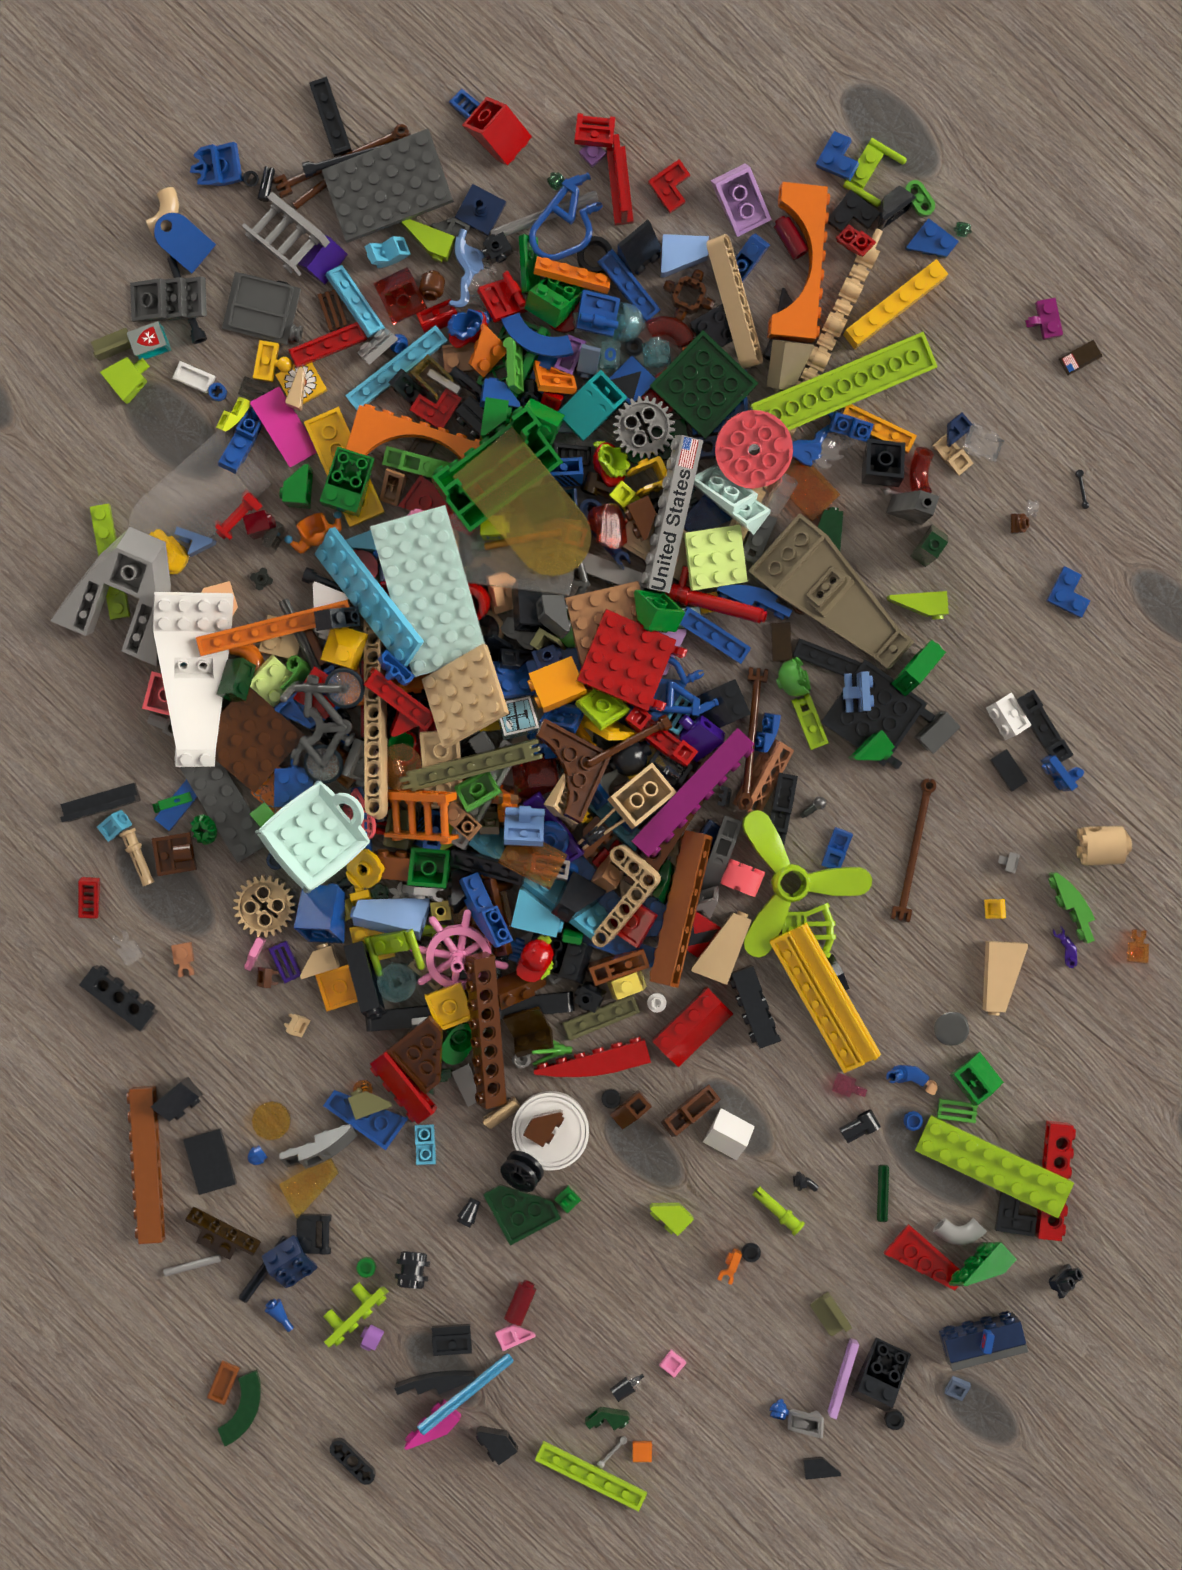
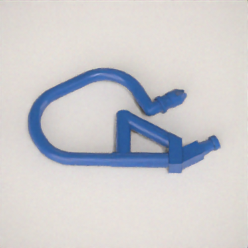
M589 172L565 179L562 183V188L532 225L529 233V242L537 256L558 261L582 251L591 241L593 229L588 214L591 215V213L599 211L603 207L601 202L587 205L586 208L580 210V215L586 228L585 238L580 244L557 254H547L541 251L536 242L538 228L552 211L570 225L573 224L580 191L577 186L582 185L586 180H591ZM569 191L571 199L569 212L567 213L558 204Z
M670 656L668 663L672 664L676 669L683 684L692 683L704 675V673L698 674L703 670H696L686 676L681 664L675 658ZM667 682V704L664 711L661 712L699 716L714 706H718L719 703L715 698L700 705L698 697L675 682ZM674 691L690 701L692 707L673 705ZM650 707L648 711H658V710H655V709H653V708Z

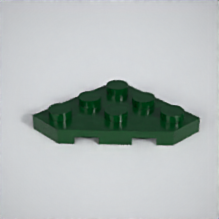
M501 1184L483 1193L510 1246L561 1219L555 1204L550 1199L522 1192Z

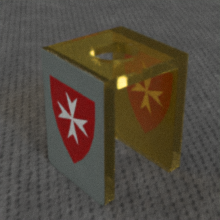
M427 354L410 373L412 378L437 400V393L418 375L431 364L442 376L452 382L454 381L452 376Z

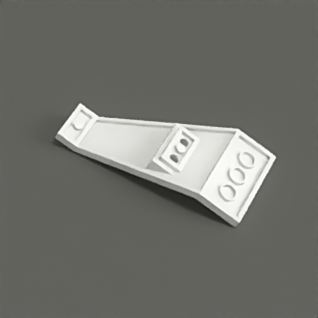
M154 592L152 628L175 741V767H215L216 744L223 699L217 695V691L228 659L229 650L200 656L196 637L232 628L233 593ZM183 662L187 663L185 666H180Z

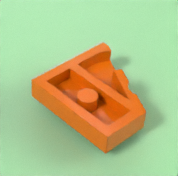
M483 323L480 327L481 333L479 339L475 342L474 352L470 357L469 364L484 378L507 353V350L503 346V342Z
M534 361L533 370L538 391L576 394L577 386L573 375L561 372L554 367H551L550 370L540 366L541 362Z

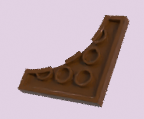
M543 719L535 737L545 743L560 761L567 781V802L563 815L580 824L585 817L611 757L589 767L587 761L605 750L553 722Z

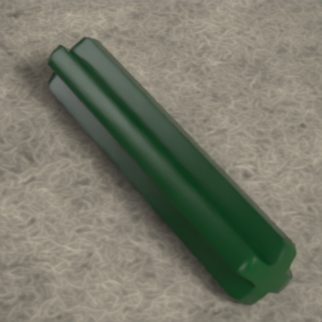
M882 1164L878 1166L877 1221L887 1222L889 1166Z

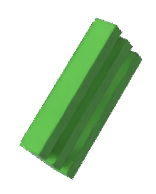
M939 1098L937 1118L976 1123L978 1105L973 1106L971 1102ZM951 1104L972 1107V1111L942 1107V1105ZM942 1111L952 1113L971 1115V1118L945 1115L941 1113Z

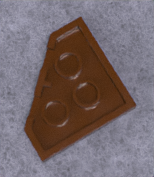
M429 1015L388 1048L387 1052L424 1094L440 1083L443 1029Z

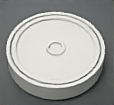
M557 1091L540 1092L529 1097L517 1110L512 1125L514 1146L517 1151L526 1152L537 1159L542 1165L543 1170H559L571 1165L582 1155L589 1138L588 1119L581 1105L569 1095ZM559 1109L563 1111L562 1117H564V1120L559 1128H554L552 1133L555 1135L549 1145L545 1143L544 1147H541L523 1136L526 1127L534 1115Z

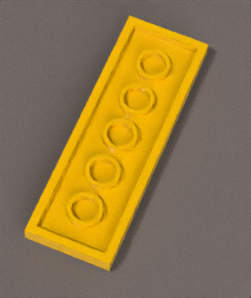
M339 407L304 421L327 477L337 446L346 449L350 437L349 428ZM369 479L359 517L343 512L350 528L385 513L371 479Z

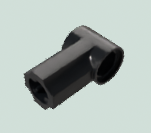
M872 1109L864 1111L856 1117L857 1119L839 1128L847 1143L864 1134H871L881 1127Z

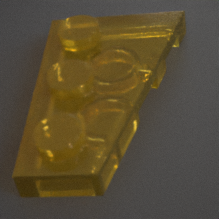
M332 1157L316 1166L305 1169L279 1184L296 1219L303 1214L339 1174Z

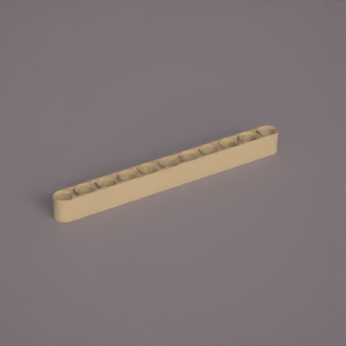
M364 619V633L369 634L364 647L365 682L370 676L372 668H375L385 676L386 671L380 666L379 661H372L375 656L379 658L387 648L379 638L376 643L372 644L373 640L378 636ZM365 686V811L373 818L380 820L388 812L387 702L379 696L373 699L375 693ZM379 711L377 717L373 718V714ZM379 730L378 734L373 737L374 731ZM379 748L378 754L373 756L374 750ZM379 767L378 773L373 775L374 769ZM379 786L378 792L373 794L374 788ZM379 805V810L374 813L375 806Z

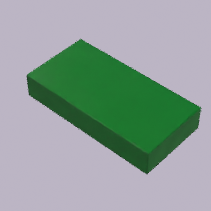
M565 923L562 941L581 945L583 933L572 924Z

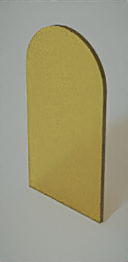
M513 427L500 438H497L493 444L453 476L454 479L458 478L460 480L462 489L519 558L533 571L548 576L562 575L578 568L585 559L591 544V530L585 515Z

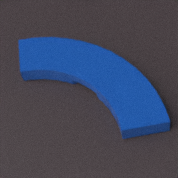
M520 313L501 319L508 335L523 347L524 350L532 354L550 358L574 355L568 335L548 337L538 334L525 324Z

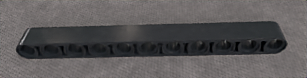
M573 991L536 994L503 1010L499 1008L500 1019L534 1007H540L544 1015L575 1011ZM428 1005L386 1009L387 1014L382 1015L381 1019L371 1021V1019L365 1017L366 1031L412 1028V1018L428 1017L429 1015L432 1017Z

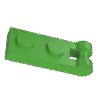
M507 337L503 341V346L507 350V360L505 361L507 368L506 384L516 394L524 393L522 347L511 337Z

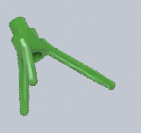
M553 1040V1048L532 1051V1054L551 1053L534 1062L533 1066L557 1056L572 1054V1047L559 1044V1042Z

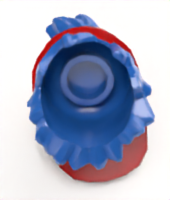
M468 309L466 313L457 312V315L453 314L447 326L452 346L461 348L467 343H475L479 339L481 325L484 323L488 327V323L492 320L488 311L483 313L480 310Z

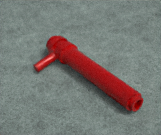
M682 566L679 584H671L670 593L665 592L675 603L679 602L680 605H691L759 624L761 622L764 623L767 618V611H764L763 608L695 590L692 591L690 587L686 586L689 574L688 566Z

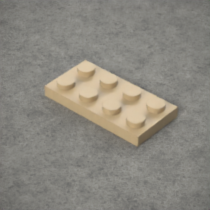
M437 731L420 732L422 767L461 758L460 741L446 749L442 747ZM463 779L424 788V790L456 792L454 787L462 783ZM457 794V800H454V802L464 807ZM433 802L431 809L440 808V806H438L437 802Z

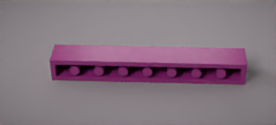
M737 728L631 842L648 858L650 855L655 857L661 850L659 846L664 841L668 843L675 835L673 831L677 827L681 829L687 823L686 817L690 813L694 815L701 808L699 803L703 799L707 801L715 793L712 789L717 784L721 786L728 779L726 777L727 773L730 770L734 772L741 765L739 761L744 756L747 759L754 751L752 747L755 743Z

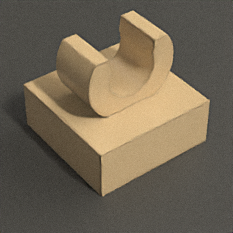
M289 1014V1017L292 1019L289 1024L284 1023V1026L287 1028L286 1032L290 1035L302 1037L311 1020L304 1016Z

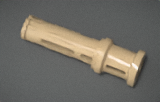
M133 828L120 833L119 836L123 838L126 846L125 851L130 853L142 886L153 883L154 880L140 849L142 844L138 842L135 834L136 829Z

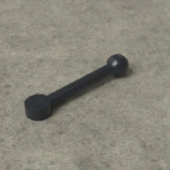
M1078 470L1075 475L1079 478L1083 500L1082 508L1087 509L1089 508V503L1086 500L1082 478L1084 472L1083 470Z

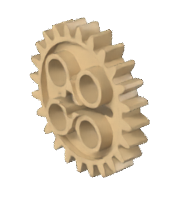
M261 875L259 881L258 877L255 876L253 877L254 883L247 880L248 886H240L243 892H236L240 898L233 900L238 903V906L233 907V909L238 910L239 913L234 916L241 917L238 924L245 923L243 930L251 928L250 934L257 931V937H260L262 932H264V936L268 937L269 932H271L275 936L276 929L280 933L283 932L282 925L289 927L286 921L293 920L290 914L296 913V911L291 909V906L297 904L291 902V899L295 895L289 896L288 893L292 889H285L286 882L280 885V878L273 881V876L270 875L268 880H266L265 875ZM262 887L267 888L269 892L266 898L261 897L259 893ZM252 894H254L262 903L267 902V908H269L272 912L276 913L278 915V918H275L268 909L262 910L261 908L263 907V905L257 900H255L252 897ZM276 900H280L283 903V908L280 911L274 908ZM249 902L255 904L256 909L254 912L248 911L247 904ZM264 914L270 917L268 925L263 924L261 921V917Z

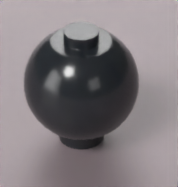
M619 740V741H617L613 746H615L616 744H618V743H620V742H622V741H624V740ZM645 740L642 742L638 741L611 756L609 765L612 771L617 770L623 776H634L645 768L647 756L651 755L652 752Z

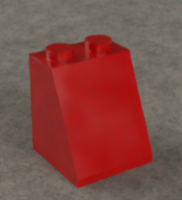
M486 97L462 125L498 162L507 166L514 161L516 155L532 138L531 134L506 104L490 97Z

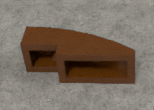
M708 1084L665 1117L661 1124L671 1137H676L721 1099Z

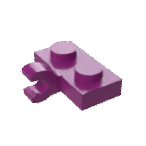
M1056 297L1037 301L1035 305L1038 316L1028 317V320H1025L1026 327L1030 328L1040 325L1043 340L1061 337L1063 331Z

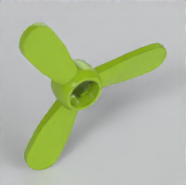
M754 810L748 812L743 818V831L758 855L774 872L771 879L774 894L756 915L743 942L744 949L751 956L763 957L771 951L772 946L769 942L771 939L779 936L791 902L800 901L808 892L832 896H859L870 890L872 886L871 874L861 867H840L807 873L799 865L790 864L782 840L766 813ZM789 871L797 874L802 881L800 888L792 895L785 892L780 885L782 877L788 874Z

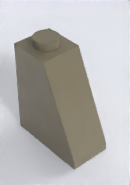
M773 340L766 387L774 388V392H781L795 386L810 357L814 344Z

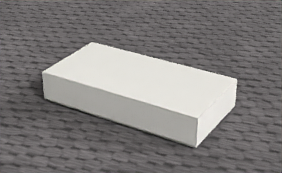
M179 361L172 377L173 380L205 394H209V387L216 378L212 374Z

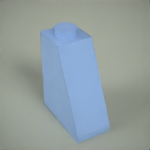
M663 234L660 277L665 278L707 261L709 254L707 241L709 236Z

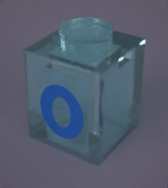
M606 339V342L602 341L601 369L617 370L619 368L621 343L617 342V340Z

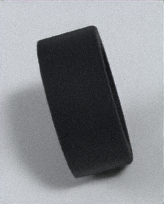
M592 236L586 248L577 253L578 265L580 268H585L591 272L605 273L600 266L592 267L588 265L584 260V252L591 245H599L607 254L612 249V246L604 238Z

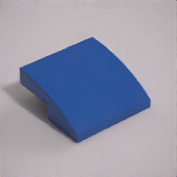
M576 701L544 713L539 723L541 725L542 720L547 719L575 734L584 713L575 705Z

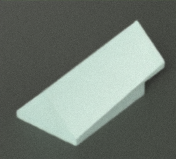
M716 465L695 476L694 486L753 535L771 512L769 508L757 501L758 494L755 491L734 484Z

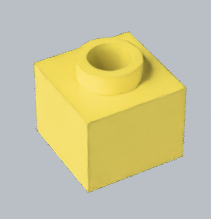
M448 900L430 903L431 915L436 917L438 921L453 919ZM438 908L444 909L443 915L437 913Z

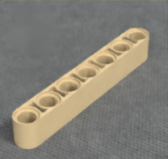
M724 234L708 240L707 250L738 361L743 369H747L763 363V355L729 236Z

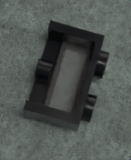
M659 750L655 751L645 766L646 768L653 763L675 789L682 784L693 767L690 763L686 767L664 755Z

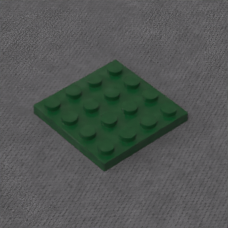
M702 331L655 379L650 388L701 437L706 439L753 391L758 382L705 331Z

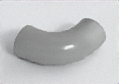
M944 1218L933 1229V1233L947 1243L956 1245L973 1243L987 1232L974 1218L962 1226L954 1225Z

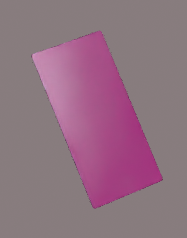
M277 387L251 401L250 404L288 466L292 467L317 452L304 425L294 409L287 406L285 402L286 396L281 388Z

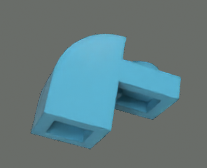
M392 236L383 243H369L364 246L371 264H376L377 268L388 267L411 255L404 237Z

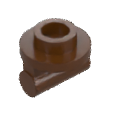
M1024 513L1011 514V534L1025 533L1030 525L1029 518Z

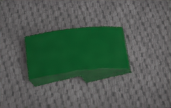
M666 860L664 865L660 867L661 882L652 894L664 905L668 901L667 896L672 887V875L676 869L669 860Z

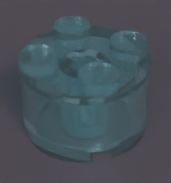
M395 962L389 964L380 972L377 979L380 994L390 1002H402L408 999L417 988V974L406 963ZM400 978L402 985L400 984L396 987L393 979Z

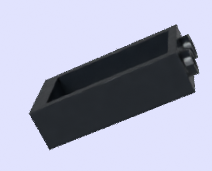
M363 941L343 946L361 1013L367 1019H371V1021L381 1019L382 1015L387 1013L367 946Z

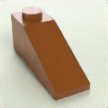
M644 949L608 956L589 963V970L595 986L650 968Z

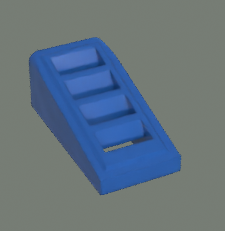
M463 89L449 101V104L466 120L480 105L478 101ZM465 97L466 100L459 106L458 104Z

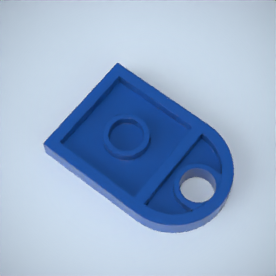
M167 213L161 216L155 224L154 237L158 245L191 274L216 246L210 238L181 214ZM167 220L171 223L172 228L169 232L161 229L162 221Z

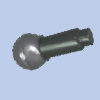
M820 796L816 797L814 802H812L813 804L804 809L800 816L805 818L816 810L824 809L826 800Z

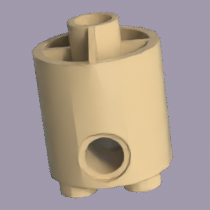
M1097 826L1077 829V839L1080 840V846L1076 847L1077 858H1080L1082 865L1124 864L1127 855L1132 851L1131 838L1123 826Z

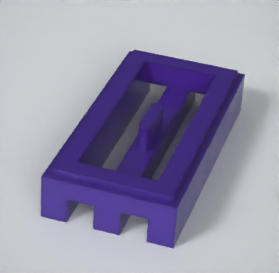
M287 941L269 948V952L284 984L300 977L302 972ZM283 946H284V948H285V950H286V952H287V954H288V956H289V958H290V961H291V963H292V965H293V967H294V969H295V971H296V974H295V975H294V973H293V971H292V969H291V967H290V965H289V962H288V960H287V958H286V956H285V954H284V952H283V950H282V947H283ZM276 949H278V952L290 975L289 978H287L281 966V963L275 953Z

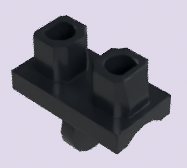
M1067 1264L1056 1275L1050 1277L1049 1285L1052 1290L1058 1292V1298L1061 1299L1075 1288V1284L1083 1279V1275L1078 1267L1072 1269L1070 1264Z

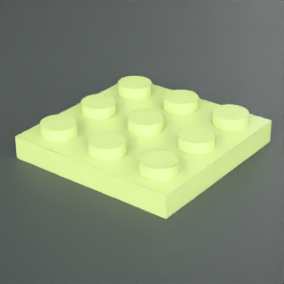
M741 524L683 533L690 588L692 591L748 582Z

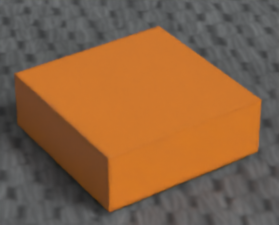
M633 1441V1462H652V1441Z

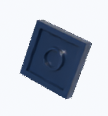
M472 184L455 218L470 225L474 230L489 236L491 229L494 228L507 203L505 200Z

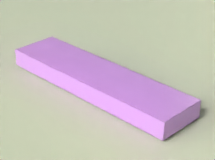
M852 1338L848 1341L827 1410L829 1416L837 1419L859 1348L857 1340Z

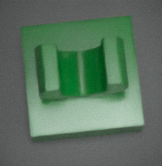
M568 1185L554 1200L566 1213H569L581 1201V1198Z

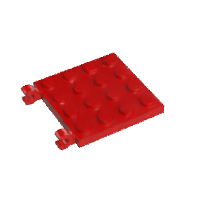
M605 609L576 681L646 712L650 707L660 712L664 711L667 703L653 699L670 655L673 654L682 659L686 656L688 650L675 646L676 639L655 630L653 632L647 631L643 628L642 624Z

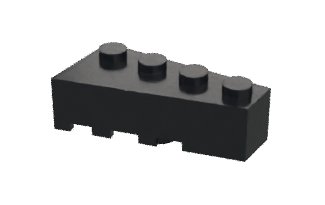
M750 965L733 971L729 981L732 989L736 988L738 995L735 997L738 1006H743L745 1012L742 1014L745 1025L749 1024L751 1032H748L751 1042H756L759 1049L780 1042L781 1038L775 1030L776 1025L771 1013H769V1006L765 996L762 994L763 991L754 966Z

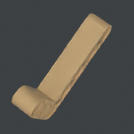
M625 844L614 847L610 852V859L631 877L635 883L595 930L592 942L597 947H604L614 939L661 880L658 871ZM618 849L624 852L623 859L618 857ZM633 862L638 864V871L632 869ZM647 875L652 876L654 880L653 884L647 882ZM635 890H639L641 892V899L635 896ZM623 904L629 906V913H626L623 910ZM611 918L618 922L617 927L611 924ZM599 933H603L606 936V941L600 939Z

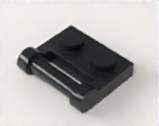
M297 1214L296 1237L305 1254H331V1247H329L331 1214ZM317 1221L322 1222V1246H317Z

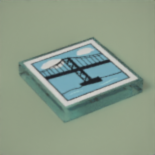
M526 695L505 700L510 715L498 720L503 740L537 733L540 724L532 696Z

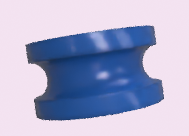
M213 383L209 387L208 392L213 400L219 402L226 398L227 390L221 383ZM219 387V389L223 392L219 393V396L216 397L213 391H216Z

